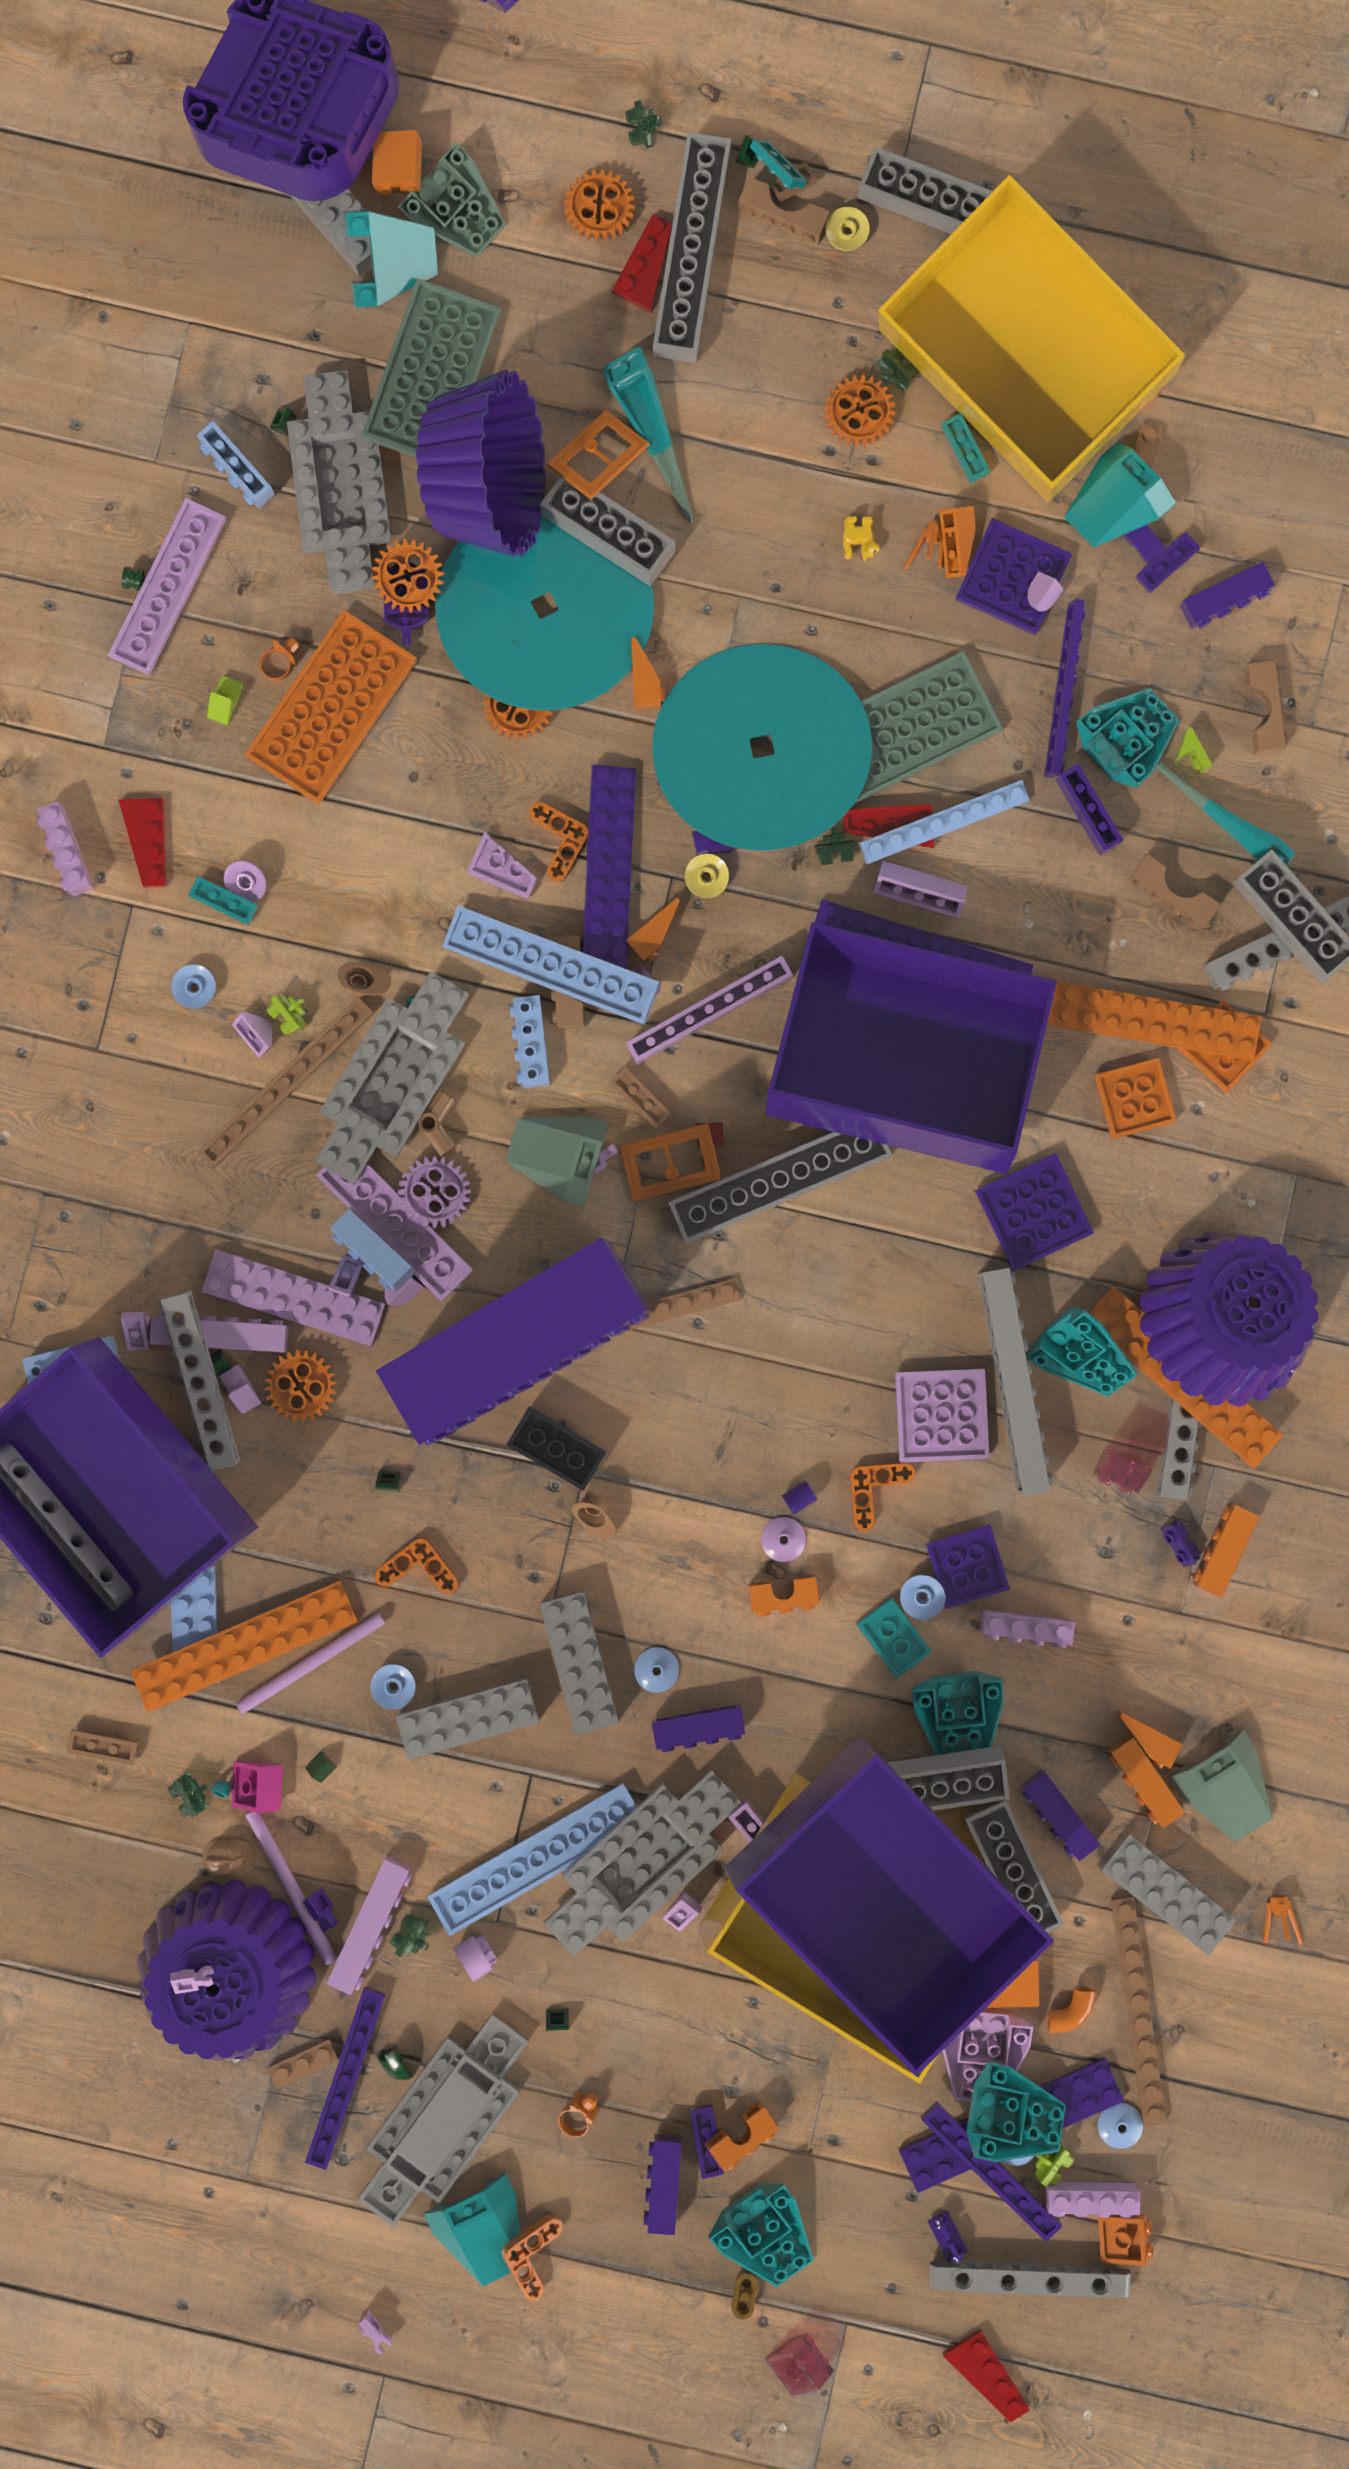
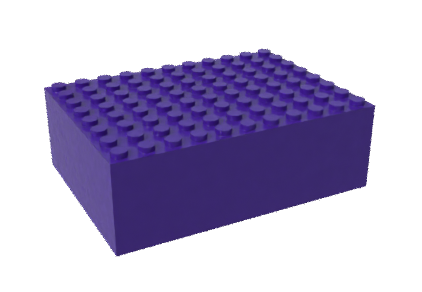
M812 922L768 1090L765 1115L1007 1174L1018 1151L1057 981Z
M601 1237L377 1369L376 1373L418 1445L425 1443L428 1446L452 1435L458 1429L474 1422L476 1418L494 1410L496 1406L513 1399L514 1395L528 1390L534 1386L533 1384L545 1380L553 1375L552 1372L562 1370L572 1364L573 1360L584 1357L592 1352L591 1349L601 1347L611 1341L609 1336H619L630 1329L629 1324H640L650 1318L648 1313L651 1312V1309L613 1244Z
M100 1337L70 1347L0 1409V1446L7 1442L17 1450L133 1591V1598L118 1610H111L0 1478V1539L100 1659L129 1639L259 1528ZM13 1471L16 1477L21 1478L18 1472ZM42 1506L45 1512L50 1513L48 1507ZM71 1540L74 1547H79L76 1541ZM100 1575L103 1582H108L105 1576Z
M861 1735L725 1866L737 1893L915 2076L926 2068L1054 1942L1052 1937L1027 1908Z

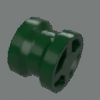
M125 566L122 573V588H135L136 591H140L145 581L144 569L132 570L131 567Z

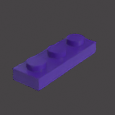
M1185 532L1138 573L1135 578L1151 593L1200 550V546Z
M709 2104L690 2108L701 2178L705 2179L723 2175L724 2171L704 2144L717 2134L713 2107Z

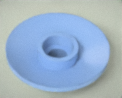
M193 964L182 967L175 973L171 982V992L174 999L181 1006L189 1009H198L206 1006L213 999L216 991L213 975L209 970L200 965ZM194 984H198L199 989L196 992H193L191 990V987Z
M917 1575L905 1582L901 1589L900 1600L903 1609L911 1617L927 1620L938 1615L943 1609L945 1592L942 1585L935 1578L928 1575ZM925 1592L928 1598L921 1599L919 1594Z
M661 1647L649 1648L642 1652L636 1660L634 1668L635 1677L638 1683L647 1691L663 1692L670 1689L677 1681L679 1664L676 1657L667 1649ZM654 1667L661 1669L659 1675L653 1674L652 1670Z
M390 1664L380 1668L374 1674L370 1684L371 1694L375 1702L389 1710H396L406 1706L412 1700L416 1688L411 1672L397 1664ZM391 1682H396L398 1684V1688L396 1690H392L390 1688Z
M1121 2102L1100 2113L1098 2131L1103 2141L1109 2146L1119 2149L1128 2148L1139 2140L1143 2131V2121L1136 2108L1128 2103ZM1121 2124L1125 2125V2126H1126L1125 2130H1124V2131H1119V2130H1118L1119 2125H1121Z

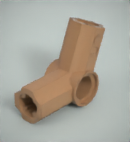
M439 1090L426 1112L420 1117L419 1127L440 1157L456 1147V1144L442 1125L443 1120L456 1101ZM433 1118L435 1120L433 1129H425V1120Z

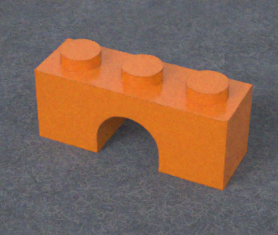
M815 1575L792 1578L793 1591L784 1598L777 1597L772 1592L770 1581L748 1584L752 1613H757V1616L771 1615L770 1611L779 1610L780 1613L792 1612L795 1607H802V1610L814 1609L816 1604H820Z
M757 2102L741 2115L746 2123V2131L741 2138L736 2140L730 2139L721 2130L704 2143L724 2172L727 2169L731 2170L736 2167L740 2159L745 2155L753 2154L757 2150L758 2145L771 2140L775 2136V2132L779 2130L760 2102Z

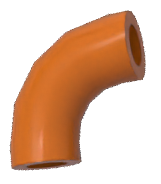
M1074 1987L1072 2001L1067 2007L1048 2011V2033L1070 2032L1081 2026L1092 2013L1096 1990L1089 1987Z

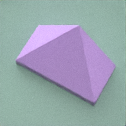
M243 1011L231 1024L259 1059L272 1046L273 1020Z

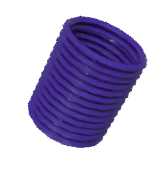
M806 1480L782 1494V1498L793 1515L802 1511L811 1503H815L816 1500L818 1501L817 1496Z

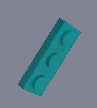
M753 139L750 148L756 153V158L764 162L769 167V171L782 180V184L789 189L804 188L807 180L768 140Z
M960 413L942 422L941 428L969 483L971 484L990 475L991 471L962 414Z
M197 876L188 894L190 898L248 926L259 907L257 904Z

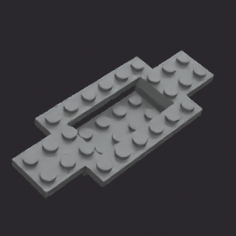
M347 370L305 375L303 377L309 419L287 422L303 553L325 552L331 595L375 589L374 579H372L374 575L370 551L371 546L392 543L380 445L362 439V432L370 411L353 413Z
M430 971L408 1009L390 998L387 999L319 1111L321 1114L337 1122L338 1125L316 1159V1163L355 1185L377 1147L395 1158L398 1157L417 1126L420 1117L426 1111L465 1046L463 1041L447 1031L469 997V993ZM396 1030H398L397 1033L395 1034L394 1038H393L392 1041L390 1042V1040H391V1038L393 1037L394 1033L396 1032ZM390 1042L389 1046L387 1047L386 1051L384 1052L383 1056L381 1057L371 1076L367 1080L366 1084L364 1085L354 1104L351 1105L354 1099L356 1098L357 1094L359 1093L360 1089L362 1088L363 1084L365 1083L366 1079L370 1075L371 1071L373 1070L374 1066L376 1065L377 1061L379 1060L380 1056L382 1055L383 1051L385 1050L386 1046Z
M712 1769L705 1773L679 1798L664 1783H661L562 1874V1877L576 1892L544 1920V1925L573 1956L577 1955L607 1926L624 1942L723 1851L721 1845L710 1835V1832L742 1804L741 1800ZM689 1845L691 1846L681 1857H679L670 1867H668L658 1878H656L647 1888H645L635 1899H633L624 1908V1905L633 1896H635L645 1885H647L656 1875H658Z
M494 2013L491 2014L467 2049L447 2036L367 2146L366 2150L384 2163L357 2200L393 2227L421 2191L437 2203H440L519 2095L520 2089L503 2076L525 2048L529 2039Z

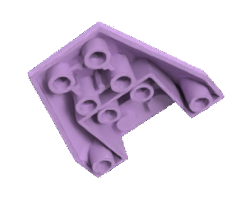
M986 2008L943 2050L954 2100H972L973 2086L988 2062L1008 2066L1018 2071L1031 2047L1033 2025L1009 2010Z

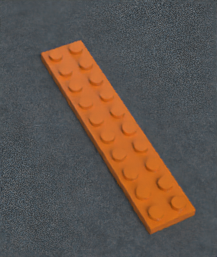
M1057 981L1047 1026L1254 1061L1262 1016Z
M1114 1286L1090 1310L1089 1314L1103 1324L1132 1364L1252 1469L1257 1467L1284 1436L1249 1404L1238 1407L1230 1404L1226 1399L1220 1405H1212L1204 1399L1202 1394L1199 1396H1189L1184 1393L1180 1387V1381L1168 1380L1162 1373V1362L1156 1361L1148 1353L1147 1345L1150 1338L1145 1336L1140 1328V1320L1145 1313Z
M339 1580L131 1669L130 1672L148 1713L358 1622L342 1581Z

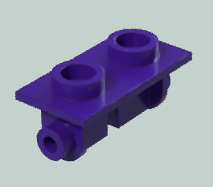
M1176 1519L1169 1526L1160 1528L1164 1534L1165 1541L1170 1544L1177 1561L1183 1567L1195 1565L1196 1561L1201 1559L1199 1556L1200 1552L1193 1540L1185 1543L1184 1539L1190 1535L1182 1522Z
M948 2210L927 2220L947 2261L954 2260L955 2263L962 2261V2255L967 2253L968 2250Z

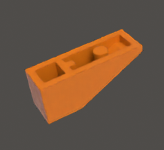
M974 506L939 510L946 578L966 576L976 530Z
M631 638L634 709L661 708V701H665V687L660 688V679L636 638Z
M678 898L673 900L626 940L630 949L643 964L647 961L649 963L653 962L660 955L659 951L680 905Z
M1118 1710V1717L1145 1754L1152 1759L1151 1763L1161 1769L1164 1766L1171 1769L1183 1744Z

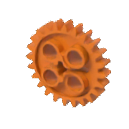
M592 169V176L584 172L583 180L578 176L576 177L577 185L570 183L571 191H566L568 199L564 200V206L567 207L564 210L565 215L568 216V224L573 223L572 230L579 229V237L587 234V241H589L593 236L596 243H598L600 237H603L606 243L607 236H611L615 240L616 232L623 235L622 227L629 229L628 221H633L632 213L635 212V205H633L635 197L631 196L632 188H627V181L620 183L621 175L613 178V171L605 175L604 169H601L600 174L597 175L596 171ZM602 187L603 193L601 205V221L600 224H596L597 208L599 203V188ZM587 192L595 193L592 197L585 195ZM611 193L617 195L613 199L606 197L608 194ZM586 213H591L593 215L591 218L583 217V215ZM607 215H613L615 217L612 220L605 219Z
M862 374L861 380H857L856 375H853L851 382L845 377L844 385L837 382V390L831 388V396L826 397L828 404L824 406V411L828 413L825 414L824 420H830L827 423V428L834 427L831 435L839 434V442L844 438L847 439L846 446L851 441L854 442L855 448L858 447L859 442H862L864 448L867 446V441L875 445L876 437L882 441L883 433H889L890 429L888 426H893L894 421L891 418H894L896 414L892 410L895 408V403L890 402L893 395H886L888 387L886 386L881 389V381L874 384L873 376L868 381H865L864 374ZM868 394L871 398L863 400L860 395ZM848 403L851 407L843 409L840 407V404ZM875 413L879 415L880 418L878 420H872L869 417V415ZM856 422L860 427L852 429L849 424Z
M406 538L403 540V545H400L395 540L394 548L387 544L388 552L380 551L383 556L382 560L375 558V561L379 563V567H372V569L378 572V575L373 576L372 579L378 580L379 583L374 588H381L382 591L378 594V597L386 596L385 604L392 601V609L400 605V612H404L405 608L408 607L409 612L413 613V608L416 606L419 611H422L421 604L430 607L428 600L436 601L433 595L434 592L441 593L437 585L444 584V582L439 580V577L445 575V573L438 571V568L443 566V564L435 563L439 556L430 555L433 550L431 547L425 551V543L423 542L417 547L415 539L412 540L411 545L408 544ZM413 555H418L421 559V563L417 568H412L409 564V560ZM393 562L398 563L400 566V570L396 575H391L388 570L389 565ZM423 568L427 569L425 573L412 576L410 582L407 579L393 584L389 582L391 579L406 575V570L413 573ZM420 577H426L428 580V586L423 590L417 587V580ZM400 584H404L407 587V593L403 597H399L396 594V587Z
M484 694V697L488 700L482 701V705L488 707L483 710V714L490 715L486 718V722H494L491 729L496 730L499 728V736L506 732L507 740L512 735H515L516 741L519 740L520 735H523L524 739L527 740L529 733L536 737V729L543 732L542 723L549 725L546 717H553V713L549 710H529L519 707L515 709L511 705H508L509 708L506 712H499L497 710L498 706L505 703L497 701ZM513 713L512 719L507 721V718ZM524 715L528 719L524 724H519L516 722V718Z
M296 1350L295 1356L291 1352H287L288 1359L279 1356L281 1363L273 1362L272 1365L275 1367V1370L267 1371L272 1377L264 1380L270 1383V1386L264 1388V1390L271 1392L266 1397V1400L273 1399L274 1402L270 1407H279L276 1412L277 1415L285 1412V1420L290 1415H292L293 1422H296L299 1416L302 1422H306L307 1416L311 1420H315L314 1413L323 1416L321 1409L329 1410L330 1408L326 1403L335 1401L330 1395L337 1393L336 1390L332 1389V1386L338 1384V1382L331 1381V1378L336 1373L328 1372L332 1365L324 1366L325 1358L317 1360L318 1353H314L310 1357L309 1350H306L303 1356L300 1350ZM302 1364L307 1365L309 1368V1373L305 1377L301 1376L298 1372ZM290 1369L293 1370L299 1382L306 1383L304 1390L313 1399L312 1403L309 1402L303 1390L296 1389L298 1383L289 1373ZM284 1377L289 1378L291 1382L287 1390L283 1389L280 1385V1381ZM315 1382L322 1386V1391L319 1395H315L311 1391V1387ZM297 1395L301 1396L304 1400L301 1408H297L293 1404V1399Z

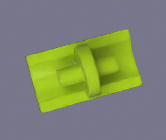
M285 994L275 995L270 999L272 1003L267 1008V1012L274 1019L282 1014L285 1021L280 1025V1029L285 1035L302 1030L308 1026L302 1018L305 1014V1011L301 1008L305 1004L303 999L296 1001L293 996L287 998Z
M1060 2143L1059 2152L1036 2155L1038 2161L1032 2173L1044 2186L1048 2184L1057 2186L1061 2180V2174L1058 2172L1061 2165L1066 2168L1070 2167L1074 2162V2158L1065 2146Z

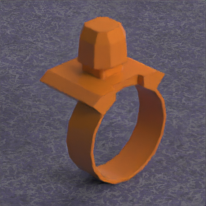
M293 637L284 642V646L273 640L274 649H270L262 655L260 668L269 680H284L290 674L292 666H297L291 654H295L300 644ZM274 652L283 653L289 659L287 672L277 678L267 676L262 668L266 656Z
M576 2092L571 2104L563 2108L558 2118L560 2129L571 2137H581L586 2134L590 2124L594 2123L599 2112V2108L596 2106L598 2097L593 2093L584 2096ZM567 2111H579L586 2117L587 2128L575 2130L568 2127L562 2118V2114Z

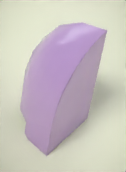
M1038 572L1028 589V601L1036 610L1040 612L1046 611L1053 606L1064 589L1055 578Z
M411 1277L397 1292L391 1288L388 1290L385 1288V1300L390 1306H401L412 1300L424 1287L418 1280Z

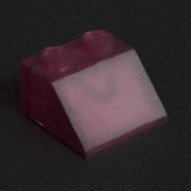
M1103 1450L1093 1475L1099 1477L1098 1482L1108 1486L1112 1482L1119 1485L1118 1490L1131 1495L1132 1491L1139 1493L1153 1469L1113 1452Z
M807 2333L791 2338L765 2359L792 2396L820 2390L834 2372L828 2359L820 2352L814 2340Z

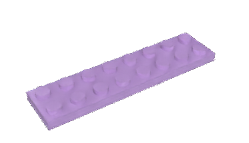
M185 498L108 654L110 658L150 676L227 520L225 516Z
M369 1164L366 1165L355 1185L325 1167L316 1174L358 1218L412 1267L414 1275L441 1302L474 1271L429 1225L425 1228L423 1220L416 1224V1216L408 1218L411 1211L403 1212L406 1203H399L401 1197Z
M215 1249L201 1291L368 1346L373 1345L386 1306L384 1303L357 1294L348 1297L329 1291V1285Z

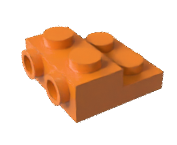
M1140 2213V2215H1134L1132 2218H1124L1120 2215H1111L1107 2218L1098 2216L1101 2263L1146 2266L1150 2258H1153L1154 2253L1153 2244L1148 2241V2235L1152 2233V2222L1147 2220V2214Z

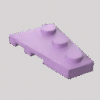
M484 832L467 874L529 900L537 878Z

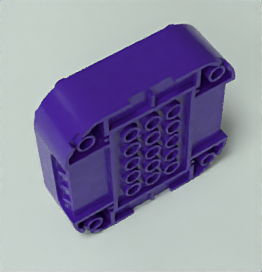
M235 0L226 11L230 23L195 88L187 85L183 96V110L201 155L208 163L220 170L299 199L322 201L338 196L347 190L357 178L398 97L399 79L391 48L384 31L379 25L368 18L346 10L342 13L308 0Z

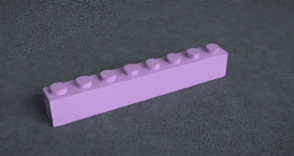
M780 956L626 1042V1046L638 1065L792 979L793 974L783 956Z

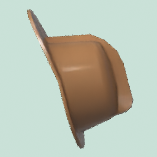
M352 961L343 964L338 970L340 984L353 997L380 995L391 986L389 973L377 966Z
M588 1492L581 1502H577L572 1506V1514L590 1535L602 1540H609L614 1537L616 1527L608 1516L609 1507L604 1499L595 1496L592 1492Z
M240 1839L213 1840L207 1844L202 1855L203 1864L206 1869L212 1874L219 1876L246 1874L252 1870L257 1858L252 1844Z

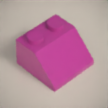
M234 1761L232 1807L256 1813L280 1811L282 1801V1765L272 1762Z

